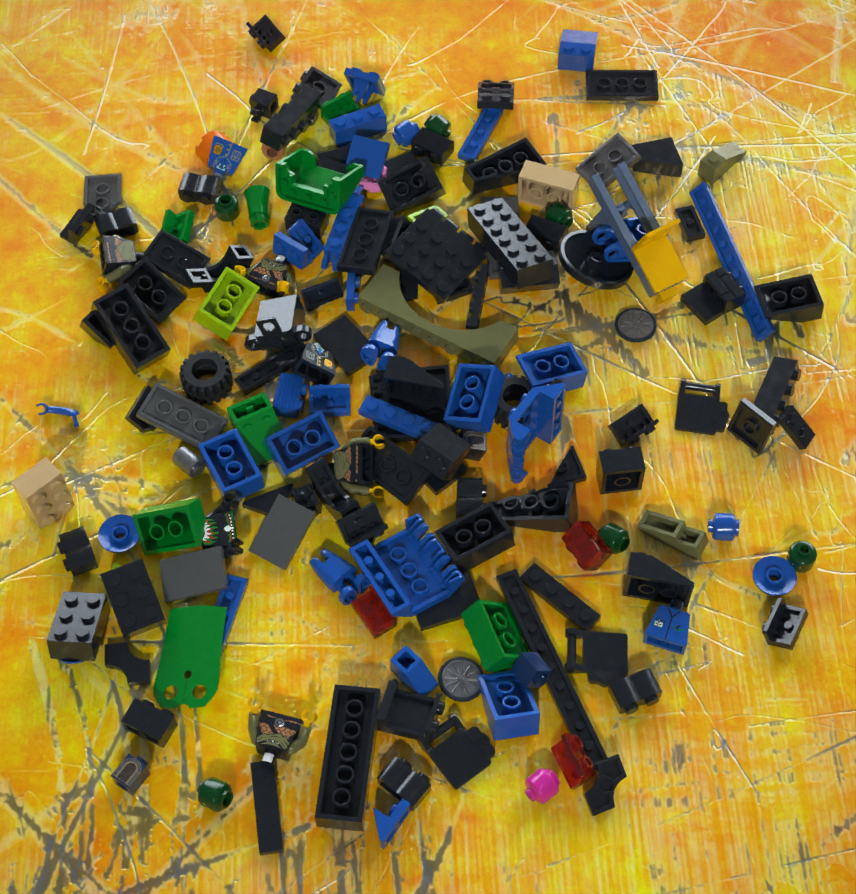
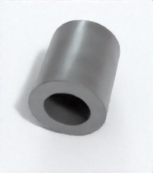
M186 446L180 447L172 457V463L190 477L199 476L204 470V461Z

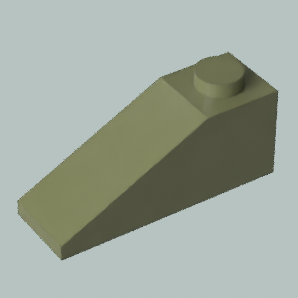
M733 142L711 150L700 160L698 176L710 184H714L747 151Z

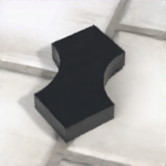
M127 642L105 644L106 668L121 671L127 677L129 686L151 684L150 660L139 659L132 655Z
M618 754L595 763L597 767L596 781L591 789L583 793L591 816L615 808L613 799L615 788L621 780L627 777Z

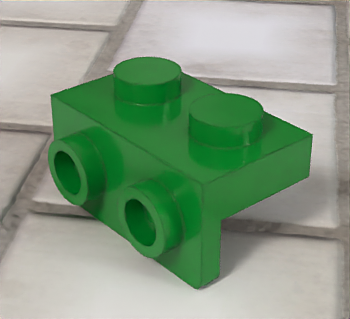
M349 90L322 104L321 118L329 126V120L361 110V108L353 100V93Z
M170 209L165 210L161 229L187 244L190 239L195 213L189 209L176 215Z

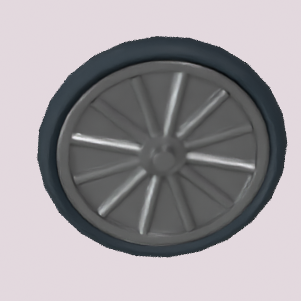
M640 308L626 309L615 320L616 332L620 337L629 342L646 341L654 335L657 328L652 314Z
M455 657L449 659L441 666L438 673V684L448 698L454 701L467 702L481 694L478 675H483L484 673L475 661L465 657Z

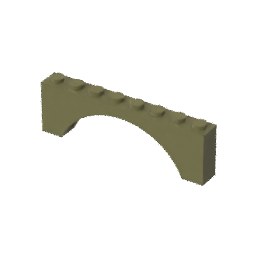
M385 264L381 266L358 297L359 307L363 312L377 316L381 321L386 320L394 326L398 325L400 330H405L416 338L424 339L432 346H438L447 353L462 358L467 363L496 365L499 368L518 340V328L502 320L487 327L472 330H455L430 323L414 312L404 299L400 289V272Z

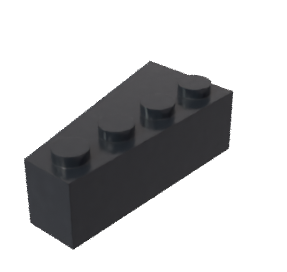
M302 84L299 87V93L294 92L291 96L292 100L289 104L284 103L279 113H275L263 126L260 142L279 152L282 148L287 147L292 140H296L302 132L304 133L307 128L315 124L321 92Z
M525 137L465 167L462 182L472 194L517 184L519 174L526 160L543 165L547 163Z

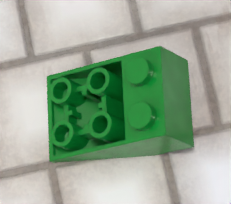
M265 392L227 407L230 423L234 429H237L255 464L259 466L271 461L272 458L263 441L265 438L283 429Z

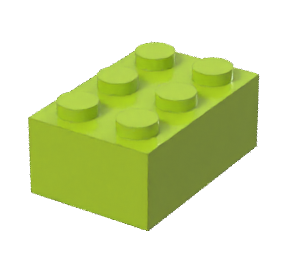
M226 266L193 320L227 341L260 287Z

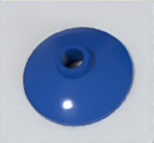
M124 514L115 515L105 520L98 532L101 546L112 553L127 552L134 548L140 540L133 517Z
M767 556L760 559L755 564L752 572L753 581L757 588L771 596H782L789 593L797 581L795 568L786 559L778 556ZM774 577L777 581H772L770 578Z

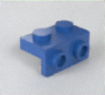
M280 231L274 234L272 249L274 254L286 257L287 262L301 270L313 262V258L308 255L309 249Z
M317 384L309 386V414L312 415L321 410L324 417L351 416L349 384Z

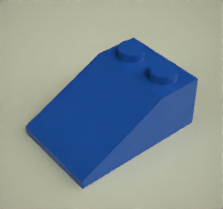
M563 29L559 48L558 69L582 72L593 70L598 32Z
M571 342L516 355V359L532 388L545 386L548 383L551 384L554 378L561 380L566 385L565 392L584 386L588 371Z
M511 670L478 675V683L487 722L494 741L539 734L540 712L529 688L524 687Z

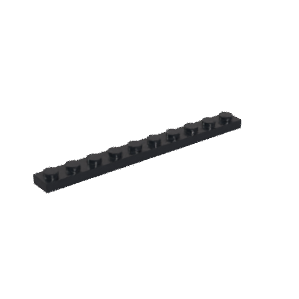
M514 569L496 576L498 586L529 651L537 652L552 670L545 684L587 773L597 770L595 763L608 757L517 570Z

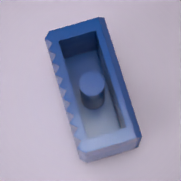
M282 372L280 374L272 405L276 416L298 419L299 412H303L304 409L303 395L308 393V383H305V378L296 374L292 375L291 373Z

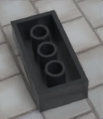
M128 283L92 302V312L134 375L169 355L171 350Z

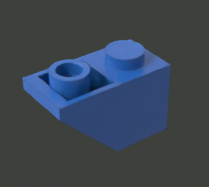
M407 645L390 659L391 671L415 694L428 696L438 686V682L423 660Z

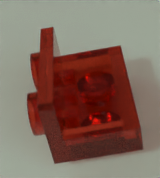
M372 585L369 586V592L351 602L352 608L374 639L397 626L396 617L391 616Z
M564 733L561 735L562 740L552 746L551 750L570 789H576L596 774L593 770L592 761L587 757L583 749L581 739L576 734Z

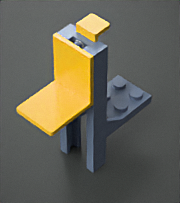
M624 161L619 163L618 167L612 169V172L627 200L616 206L600 175L595 174L591 176L587 182L602 209L585 228L595 231L597 228L605 225L612 227L649 298L658 294L660 298L656 302L660 304L678 294L679 291L676 285L689 277L667 237V234L681 221L678 218L660 227ZM630 209H633L646 233L637 243L634 241L623 220L628 215L627 212Z

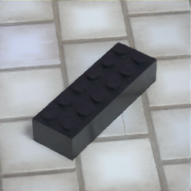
M496 198L492 201L467 208L468 227L517 289L553 278V258L503 198Z
M337 684L334 686L315 811L317 827L364 832L377 735L376 717L381 705V692L378 688Z

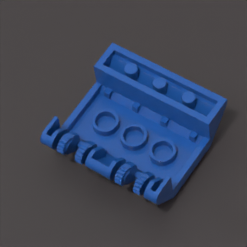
M564 383L533 387L528 394L525 393L522 396L516 409L513 408L508 415L507 465L510 479L515 484L522 482L528 472L523 470L524 455L533 440L538 437L551 444L562 429L566 390Z
M415 514L405 519L406 529L374 546L367 539L349 548L350 554L392 617H413L450 597L465 580L454 564L444 570L448 563H450L451 558L432 532L425 535L429 526L420 514Z

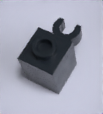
M258 88L250 96V114L253 115L251 118L253 122L258 123L262 116L270 119L279 108L277 94Z
M310 483L291 490L292 501L315 512L316 516L321 513L320 502Z

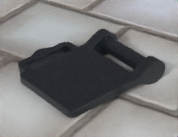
M681 379L675 430L706 435L724 432L729 421V413L727 410L728 404L726 402H719L721 384L708 385L686 382L687 379ZM685 390L714 393L713 397L686 394Z
M567 628L565 630V637L567 638V663L564 668L566 673H587V680L590 684H598L604 688L627 675V634L583 631L577 628ZM583 638L582 665L576 663V639Z
M452 713L447 717L448 720L439 725L436 735H432L430 743L452 727L457 730L455 734L434 749H432L430 743L417 740V743L434 762L450 785L457 790L491 765L490 759L494 757L495 749L490 744L489 737L482 733L478 727L473 726L466 730L458 717Z

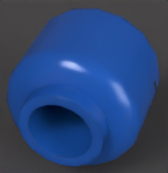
M405 120L394 127L392 136L398 146L408 147L420 128L416 122L412 123L410 120Z
M715 513L713 519H708L707 532H711L714 540L732 541L735 536L738 537L740 522L734 514Z

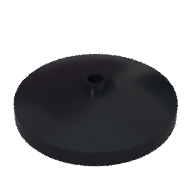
M577 230L563 238L558 250V257L563 268L577 281L603 290L620 288L629 281L634 271L631 262L606 261L603 254L608 246L594 243L592 240L594 231ZM601 233L597 238L603 237L605 234ZM614 251L610 252L608 256H612Z

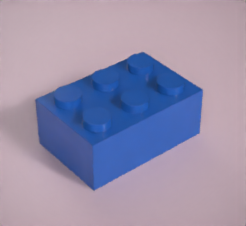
M459 363L443 420L453 430L464 429L490 433L505 379L504 374L496 365Z
M321 410L265 438L263 441L282 478L340 448Z
M236 428L198 445L201 458L222 498L226 493L230 492L236 495L233 499L237 501L265 488L262 474Z

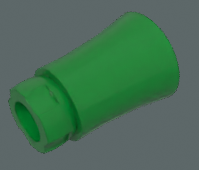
M263 185L250 186L244 191L250 224L255 230H263L269 226L270 190Z

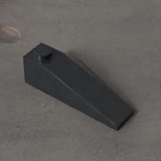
M574 482L551 483L544 489L537 491L532 489L528 491V494L517 497L513 495L492 502L508 526L550 532H576L578 505Z

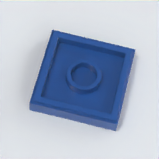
M353 134L346 165L348 166L352 163L364 165L365 177L381 180L390 144Z

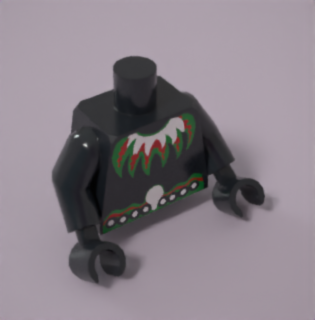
M230 492L224 495L223 502L216 509L205 516L202 540L203 550L222 546L225 560L233 555L242 554L243 549L239 546L244 544L243 541L237 538L233 511L230 510V507L235 508L238 506V501L233 499L236 495Z

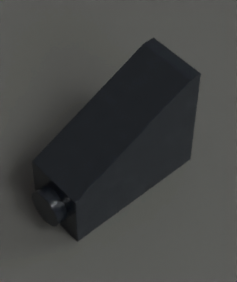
M672 137L631 145L642 158L631 167L633 172L681 177L683 163Z

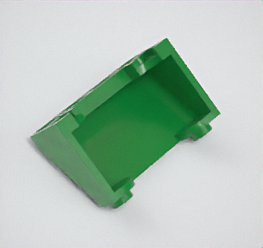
M299 148L275 163L276 193L285 201L335 215L344 208L363 179L364 165L352 163L346 168V174L316 166L314 153L308 149Z

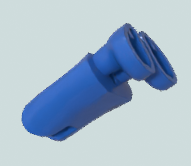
M383 320L377 326L367 345L363 346L360 351L362 360L367 365L373 366L378 358L380 349H382L377 363V369L381 371L386 370L390 356L396 357L400 340V326L395 325L393 330L387 328L388 321Z
M326 548L320 551L322 558L325 560L324 563L316 557L309 561V564L321 581L333 593L337 591L340 593L339 601L343 605L353 603L357 599V592L363 594L370 585L363 572L355 575L357 572L356 567Z

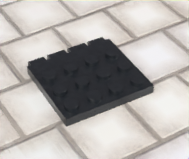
M433 207L431 210L427 208L384 252L383 256L443 304L486 259L485 253L487 250L479 242L473 245L474 238L464 230L458 233L457 231L460 227L449 218L443 221L442 219L445 215Z
M449 366L421 367L444 384L448 403L451 393ZM385 370L376 371L375 375L369 376L370 396L435 423H441L457 434V431L453 430L443 420L446 408L388 397L383 378ZM373 421V427L393 443L419 440Z

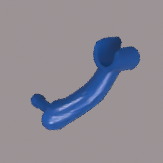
M46 403L36 405H43L45 411L38 413V415L52 413L68 417L72 416L74 426H79L76 415L80 413L77 410L59 406H48Z

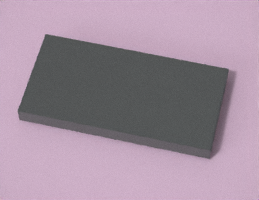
M158 383L154 384L136 414V418L198 448L199 444L221 435L229 420Z

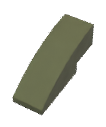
M646 510L637 525L638 529L657 541L696 558H700L708 544L706 532L687 527L683 520Z

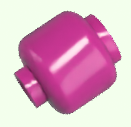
M539 768L525 780L527 789L524 791L532 802L536 800L544 804L559 792L558 785L560 781L551 769Z

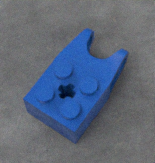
M637 217L623 218L634 241L637 243L646 234ZM610 225L601 226L593 232L592 240L595 244L608 246L603 254L606 261L630 262ZM605 233L603 237L597 238L599 234ZM614 251L612 256H608L610 252Z

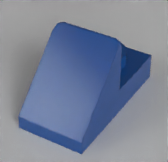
M302 218L298 219L286 231L293 240L309 249L308 255L313 260L324 249L322 243Z
M403 798L399 804L395 803L388 814L390 817L373 808L380 847L383 849L387 847L411 812L410 803Z

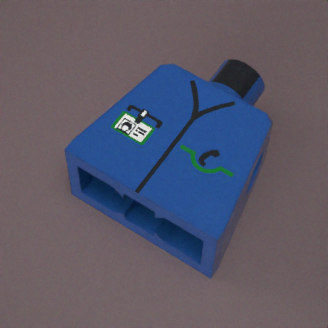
M672 599L669 607L664 605L658 607L645 631L643 643L684 655L688 641L690 614L682 611L684 603L681 600Z

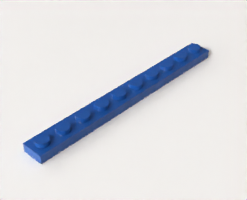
M703 181L690 192V196L722 266L727 272H731L735 282L745 289L746 296L741 308L755 339L761 342L776 330L772 321L765 319L754 290L753 280L709 185Z

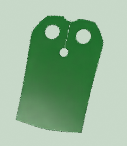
M196 605L170 609L164 644L154 683V694L161 707L176 708L181 704L188 705L189 708L204 707L215 695L219 686L227 607ZM186 671H191V677L188 679L185 678L184 673ZM171 685L176 686L178 689L177 695L173 699H167L164 695L166 688ZM197 685H203L206 688L205 695L199 699L193 696V689Z

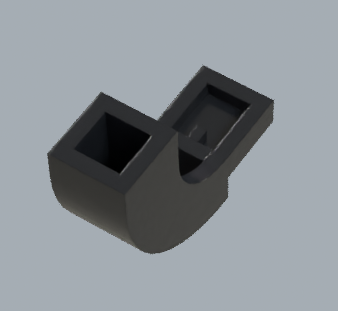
M229 245L225 256L217 264L208 268L185 269L183 275L191 288H202L205 293H209L226 266L233 271L236 265L249 268L254 257L246 245Z
M321 458L305 468L313 483L311 485L313 490L336 521L361 508L358 501L349 497L341 488L326 459Z

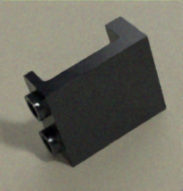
M389 680L376 717L377 730L430 743L432 735H436L438 732V716H442L445 709V702H442V693L437 692L436 698L399 690L398 682Z

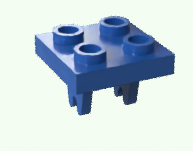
M356 67L345 69L344 76L350 87L353 88V96H356L357 103H360L361 99H363V104L366 105L372 93L385 95L386 88L379 74L371 71L369 73L362 72L361 69Z

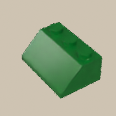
M200 498L146 507L132 515L144 556L202 545L205 515Z
M477 600L461 613L464 625L471 636L473 646L477 650L481 665L485 671L502 672L511 669L521 652H529L507 603Z

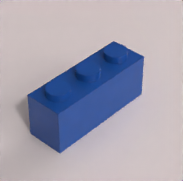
M376 104L329 120L330 136L336 147L351 143L353 134L367 138L387 131L386 115L380 104Z

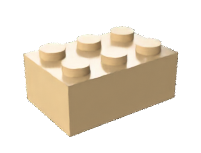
M526 160L518 178V201L545 209L551 204L562 203L573 211L578 199L580 174Z
M47 457L11 482L26 515L40 530L51 525L55 519L70 511L75 505L62 473Z

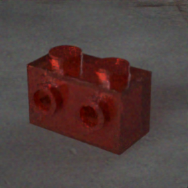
M576 521L561 538L566 544L567 550L574 555L578 565L585 571L598 570L613 554L590 521Z

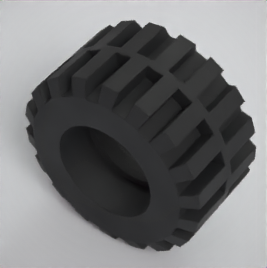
M209 350L204 352L197 351L195 355L190 354L189 359L183 361L184 365L180 366L179 372L182 387L188 399L191 398L194 402L199 401L200 405H204V403L211 405L214 401L218 403L221 398L225 399L227 393H230L232 390L231 386H233V378L228 360L224 358V355H218L217 351L214 350L212 352H209ZM204 375H215L214 377L208 380H198L201 376Z
M513 375L512 378L506 376L494 416L495 423L497 425L501 424L503 429L509 425L508 415L510 411L518 407L511 406L506 402L520 400L525 393L528 394L532 389L525 376L519 378L517 375Z

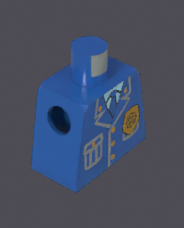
M214 135L207 167L214 170L212 176L218 177L220 183L224 175L231 177L247 149Z

